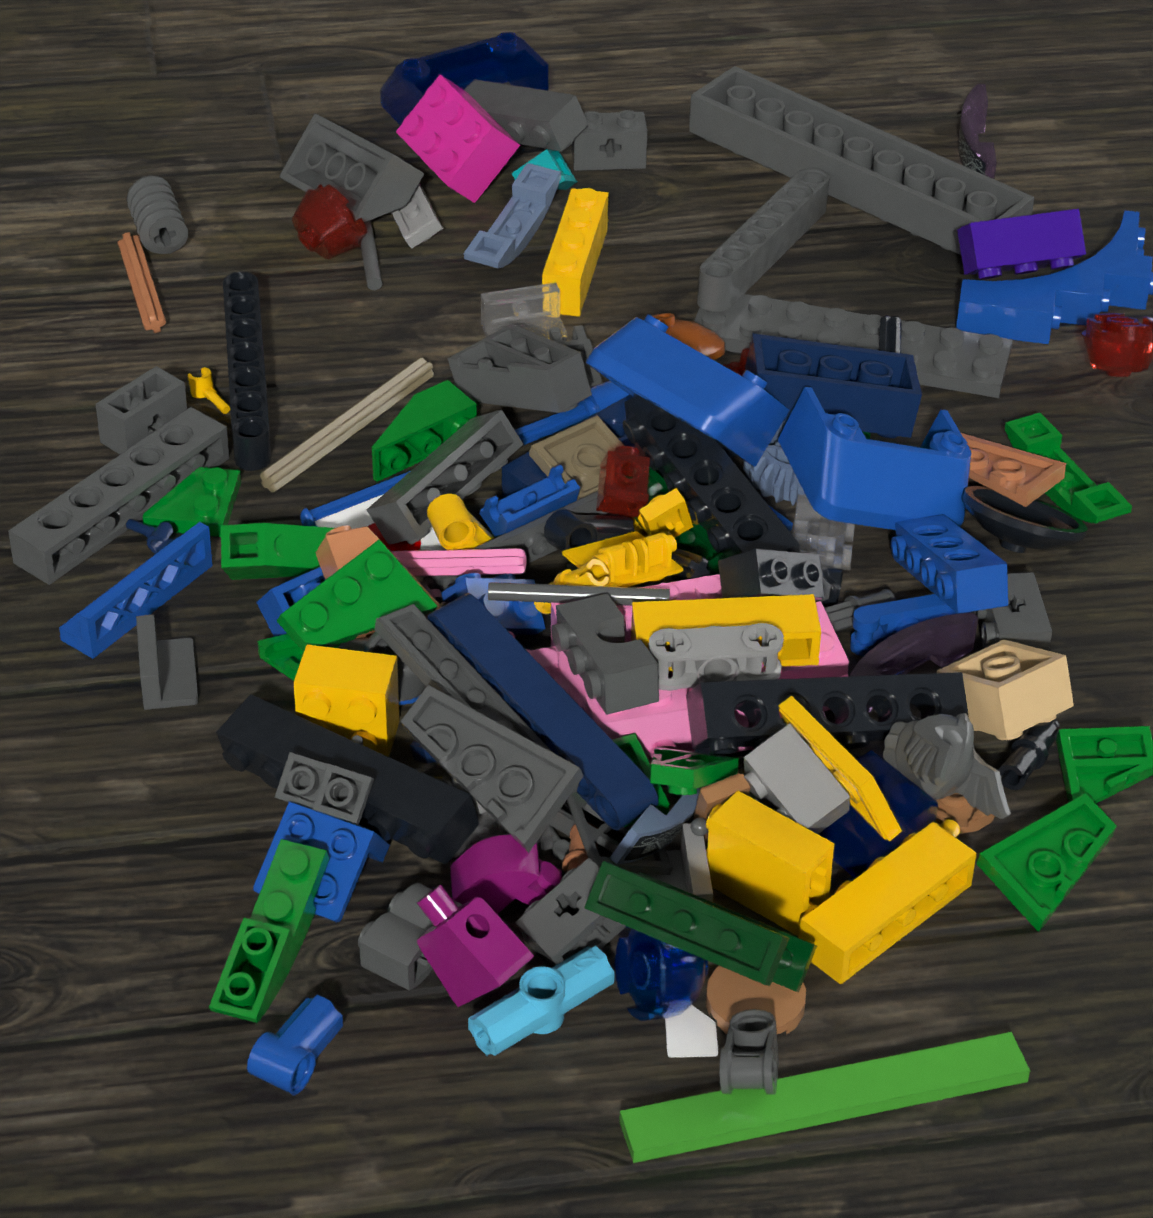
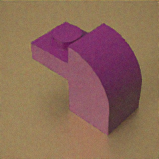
M499 835L484 839L471 846L450 865L452 899L464 904L478 896L483 898L496 914H499L514 899L530 906L535 901L545 897L563 878L562 870L549 862L538 859L537 842L528 853L511 835Z

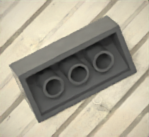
M315 113L279 177L362 224L405 207L411 196L416 192L424 173L394 154Z

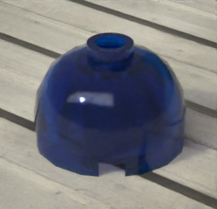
M630 928L628 937L619 938L615 957L616 980L620 994H627L629 992L637 1006L626 1007L629 1013L640 1021L664 1019L682 1014L698 1000L708 973V961Z

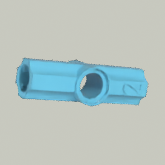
M587 946L552 968L535 967L526 971L519 981V988L469 1017L468 1029L473 1035L476 1045L486 1056L490 1054L496 1056L532 1033L549 1034L556 1031L564 1021V1013L614 984L615 972L611 968L607 956L597 946L593 948Z

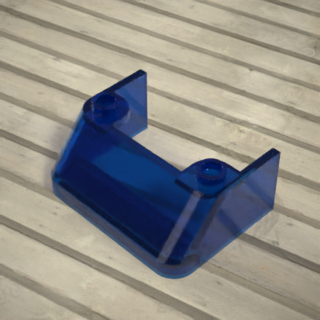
M503 32L496 37L417 59L410 58L404 60L396 66L380 89L381 106L401 125L439 75H442L463 90L474 80L501 84L509 82L514 86L548 91L549 64L515 33Z

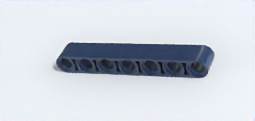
M466 593L428 615L427 619L551 751L580 767L584 777L579 782L577 793L609 827L617 831L639 818L650 804L654 807L658 806V795L648 777L475 596Z

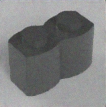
M420 883L411 885L404 892H399L393 897L387 913L365 925L358 939L362 967L409 991L425 980L433 968L419 948L417 939L431 928L433 924L418 906L417 902L432 889ZM453 900L457 907L462 905L461 903Z

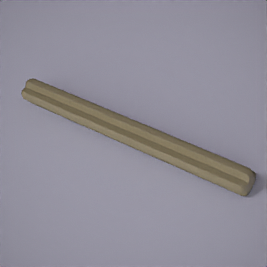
M424 358L416 359L263 470L260 474L262 479L261 485L264 488H268L271 492L280 490L430 380L434 375L432 363L430 361L427 362Z

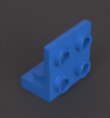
M289 801L257 876L253 890L260 894L281 839L327 850L329 861L313 901L316 908L314 915L338 923L342 920L367 857L383 863L390 845L374 831Z

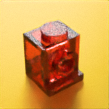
M619 446L614 451H608L600 464L596 511L638 518L640 515L639 510L648 503L649 494H647L650 458L639 456L640 451L631 446Z

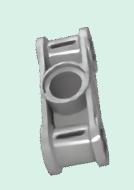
M767 623L727 627L709 626L692 629H660L649 638V651L658 662V687L661 690L673 691L683 688H694L700 682L779 679L782 665L778 659V652L783 647L784 635L776 626ZM760 636L762 637V646L758 642ZM666 642H670L669 652L665 648ZM762 662L766 667L765 672H761ZM669 667H672L673 671L671 678L668 677Z

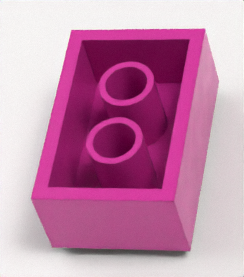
M439 75L427 89L424 96L396 131L448 187L476 203L520 146L466 91L442 75Z

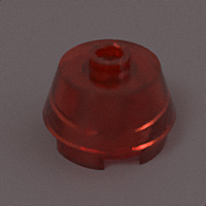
M320 184L314 190L308 189L292 217V223L298 232L297 236L300 242L309 251L316 252L324 259H330L358 248V241L367 234V228L362 218L354 221L351 211L346 206L349 201L329 184L324 188Z
M1103 313L1095 314V318L1087 317L1086 330L1082 332V337L1091 367L1107 371V375L1116 377L1131 376V372L1148 370L1153 359V318L1144 316L1142 323H1139L1138 319L1125 317V314Z

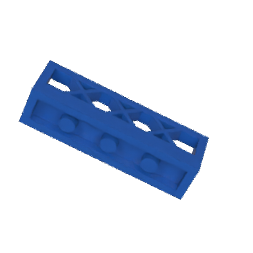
M198 522L60 626L61 641L92 659L98 656L137 625L136 616L152 614L213 566L209 527Z

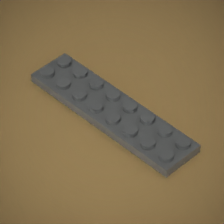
M744 294L731 308L725 311L712 312L700 307L694 322L718 334L725 342V351L748 355L752 333L776 337L787 336L791 339L879 350L880 319L883 316L848 312L840 308L813 306L800 301L790 302L772 299L764 295ZM902 321L901 353L913 355L920 385L999 398L1011 355L1013 339L1001 338L993 334L983 335L966 332L957 328L925 325L917 321Z

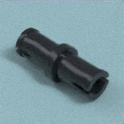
M1054 719L1051 722L1038 723L1032 726L1025 735H1021L1015 740L1011 747V755L998 769L1000 775L1003 776L1001 778L1003 786L1010 790L1021 789L1032 772L1040 769L1045 764L1049 756L1048 750L1057 738L1059 729L1056 728L1060 726L1058 721Z

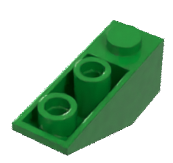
M449 380L415 394L372 446L373 480L379 482L422 462L471 418L477 417V404Z
M272 523L221 525V568L231 580L301 576L320 567L315 552L325 538L326 533L334 528Z

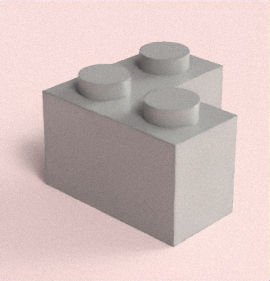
M791 724L785 726L744 757V778L751 787L749 797L816 834H819L849 812L850 795Z

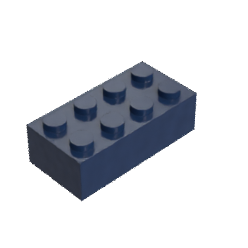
M752 333L745 370L766 381L767 385L764 390L790 410L784 421L788 420L804 387H811L825 413L833 415L838 413L847 414L858 422L863 432L877 433L885 438H897L898 436L911 438L922 397L913 355Z

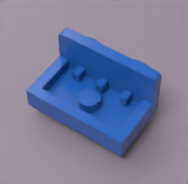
M469 573L457 577L454 585L441 592L443 602H452L466 593L472 594L507 631L513 632L514 635H536L545 629L542 613L536 609L534 602L488 600L489 582L535 584L533 579H516L513 574L499 575L494 578H481L479 573Z

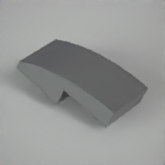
M290 752L275 798L286 802L290 801L309 809L359 824L374 778Z

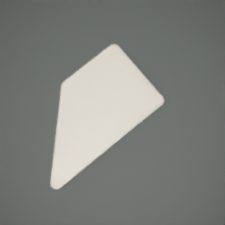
M665 988L663 994L667 1055L669 1057L717 1056L716 1022L675 992Z

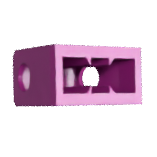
M440 884L417 902L418 906L433 924L431 928L417 939V944L457 1007L501 986L534 957L530 950L483 898L476 896L457 907Z

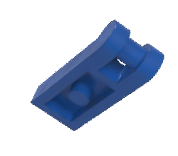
M935 594L862 606L853 613L852 625L856 631L851 635L850 650L858 656H867L878 646L906 630L928 622L951 617L966 616L965 633H967L971 612L957 614Z

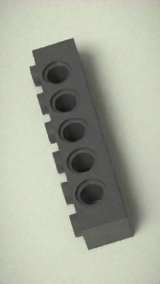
M192 407L188 408L11 528L8 532L13 563L50 585L128 530L126 523L129 519L138 522L143 520L144 512L198 467L217 468L229 459L227 426Z

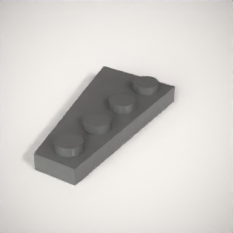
M427 685L400 721L404 729L528 853L584 777L580 767L430 685Z

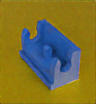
M559 464L550 469L548 477L499 501L497 496L487 499L484 508L480 509L479 514L497 538L577 501L580 491L579 485L574 479L566 484L563 482V466Z

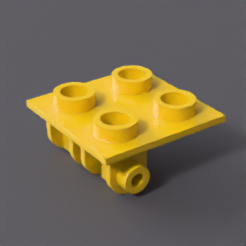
M638 531L562 551V555L577 568H580V566L592 559L602 561L609 571V574L597 579L609 577L608 583L603 587H630L648 581L657 582L663 580L666 576L683 572V567L671 559L672 552H675L677 549L676 540L673 535H666L663 532L644 537Z

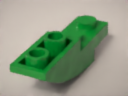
M283 839L280 840L250 919L244 917L210 1002V1011L258 1023L266 1013L289 974L316 912L313 901L329 861L327 850Z

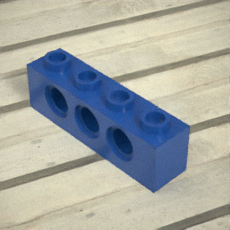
M937 515L895 522L896 536L891 539V550L894 560L957 614L1008 606L1007 563L948 517Z

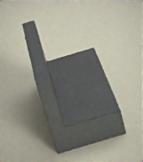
M154 614L136 616L144 710L198 704L193 639L179 638L157 641Z

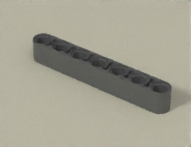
M815 168L798 171L701 264L697 303L702 309L721 312L731 308L825 214L830 176L827 172Z

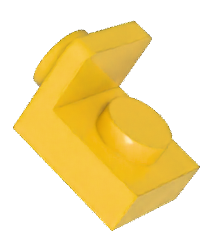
M677 488L665 495L653 498L636 514L638 522L648 536L663 532L666 535H673L675 538L694 527L685 499Z

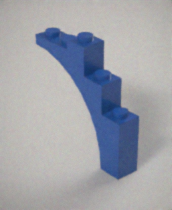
M1125 210L1121 226L1111 242L1096 255L1076 266L1053 274L1020 280L983 281L963 279L956 328L961 331L983 335L993 334L1001 338L1049 344L1051 329L1059 330L1060 323L1098 327L1100 312H1108L1109 306L1146 310L1148 295H1153L1152 256H1144L1143 245L1146 228L1139 227L1140 212Z

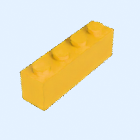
M571 188L542 273V312L580 317L608 229V192L595 191L590 188Z
M814 594L632 602L631 640L641 639L648 650L649 638L660 629H692L709 626L727 627L767 623L776 626L784 635L783 647L778 652L781 667L819 665L821 627ZM761 636L758 638L760 646H762ZM670 642L665 644L667 652L670 651Z
M934 822L918 833L909 834L898 848L885 857L880 856L875 859L868 870L853 881L848 880L841 884L834 895L819 906H811L802 915L799 922V938L817 945L811 962L840 985L968 889L972 885L977 853Z

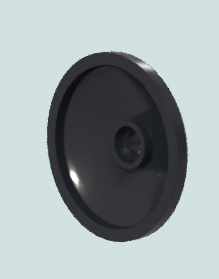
M969 486L965 488L962 497L967 510L980 526L1001 539L1000 545L1003 548L1016 553H1025L1026 548L1052 550L1073 545L1083 540L1088 530L1087 526L1078 518L1039 500H1035L1025 507L984 486Z

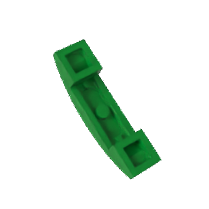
M1040 412L1005 423V431L1013 448L1066 463L1064 479L1045 492L1065 512L1089 523H1099L1131 513L1132 505L1109 482L1096 485L1060 448L1062 434Z

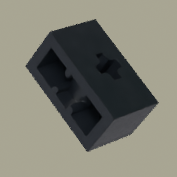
M753 549L718 560L722 598L814 594L815 601L825 598L819 554Z

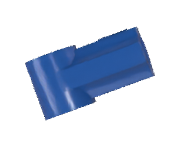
M316 995L312 999L306 998L276 1034L268 1031L259 1037L247 1061L248 1073L290 1094H299L313 1074L316 1058L343 1027V1015L335 1009L330 1000L322 996Z

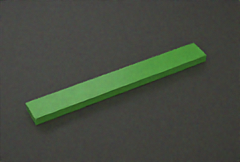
M1012 1032L780 1078L777 1079L776 1094H766L764 1089H733L732 1094H722L720 1090L621 1110L619 1123L632 1161L637 1163L1028 1082L1030 1069Z

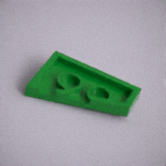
M379 539L280 614L277 622L304 652L306 645L333 647L354 640L359 635L374 631L377 618L414 604L425 616L434 612L438 606Z
M1085 793L980 853L976 864L1029 923L1040 932L1112 838L1117 825Z

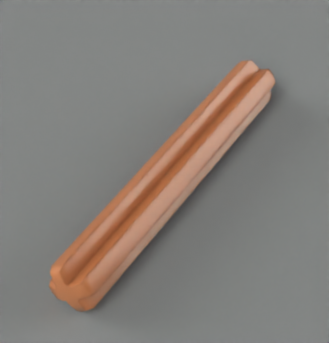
M130 232L122 234L123 239L118 241V247L145 330H153L154 333L161 332L160 327L166 324V318L139 236H131Z

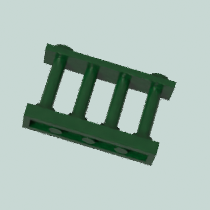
M605 861L601 864L584 907L589 911L763 985L771 986V983L774 982L795 992L800 991L817 948L815 944L641 872L635 874Z

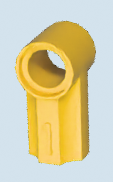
M456 494L440 495L429 504L427 517L443 548L447 550L475 549L477 546L495 539L467 510L462 499Z

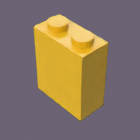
M737 790L724 804L719 803L712 809L706 822V828L708 829V848L706 854L712 888L799 937V922L802 915L811 906H819L829 898L834 843Z

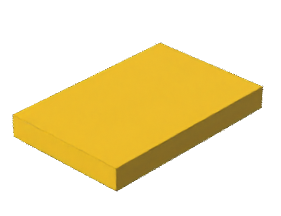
M792 695L779 705V712L787 725L791 724L850 795V805L884 840L891 841L901 833L902 829L874 777Z

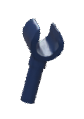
M129 519L126 523L127 529L148 538V548L154 554L174 540L169 538L173 533V528L168 522H162L157 527L148 526L133 519Z

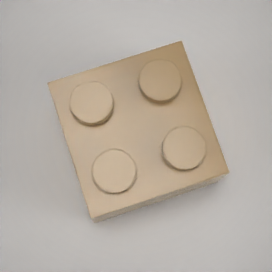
M1001 640L937 670V673L962 672L969 719L973 724L974 731L995 735L999 740L1016 739L1023 734L1024 730L1038 723L1051 722L1056 719L1057 714L1074 706L1067 657L1063 654L1008 640Z

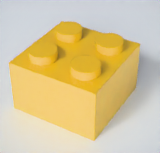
M306 645L294 679L296 715L350 740L353 736L359 735L362 737L365 747L389 757L400 722L397 656Z

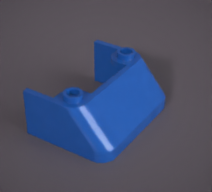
M648 314L644 320L635 317L592 350L585 362L591 368L631 396L634 394L639 395L718 441L753 467H756L790 411L764 390L767 385L766 381L748 370H745L741 376L666 333L669 328L667 325Z
M804 387L778 441L812 508L818 514L832 521L896 530L895 522L945 515L961 527L964 522L966 508L962 497L965 488L968 487L971 450L947 410L939 411L920 447L866 439L858 422L853 417L843 413L836 415L825 413L814 390L811 387Z

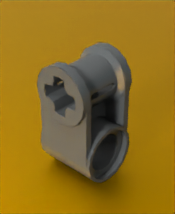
M759 1009L738 1012L730 1020L725 1047L721 1049L722 1094H732L733 1089H764L766 1094H776L779 1056L775 1016L768 1011Z

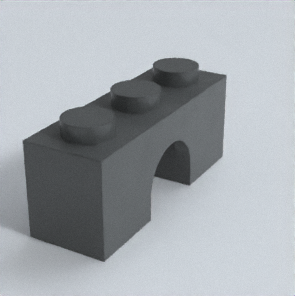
M608 594L556 605L557 624L552 625L551 628L554 645L558 652L563 651L565 653L572 673L580 675L584 681L588 697L590 699L595 698L606 715L659 702L658 662L641 639L625 642L624 616Z

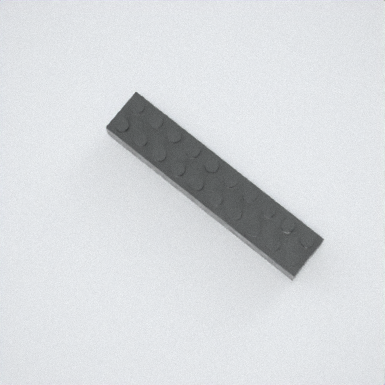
M733 66L691 94L689 132L790 178L802 169L815 168L823 170L830 176L828 195L961 255L957 229L973 222L1032 215L1034 196L736 66Z

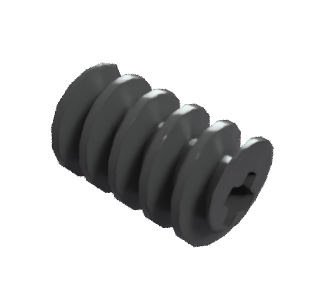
M146 176L135 181L129 188L127 205L144 247L152 253L170 254L179 250L186 243L188 228L185 225V220L181 215V210L178 207L175 195L168 181L157 176Z

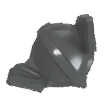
M966 713L958 714L956 717L947 714L933 715L909 723L896 722L891 726L889 734L885 738V749L883 751L890 781L898 785L912 787L934 801L954 793L961 794L969 805L979 809L987 816L992 814L999 819H1004L1011 814L1004 793L1000 771L985 763L976 753L973 743L974 728Z

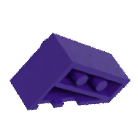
M1079 208L973 222L957 229L964 275L978 274L979 280L1002 276L1004 271H1014L1015 275L1036 272L1038 268L1051 267V270L1074 266V259L1086 255Z

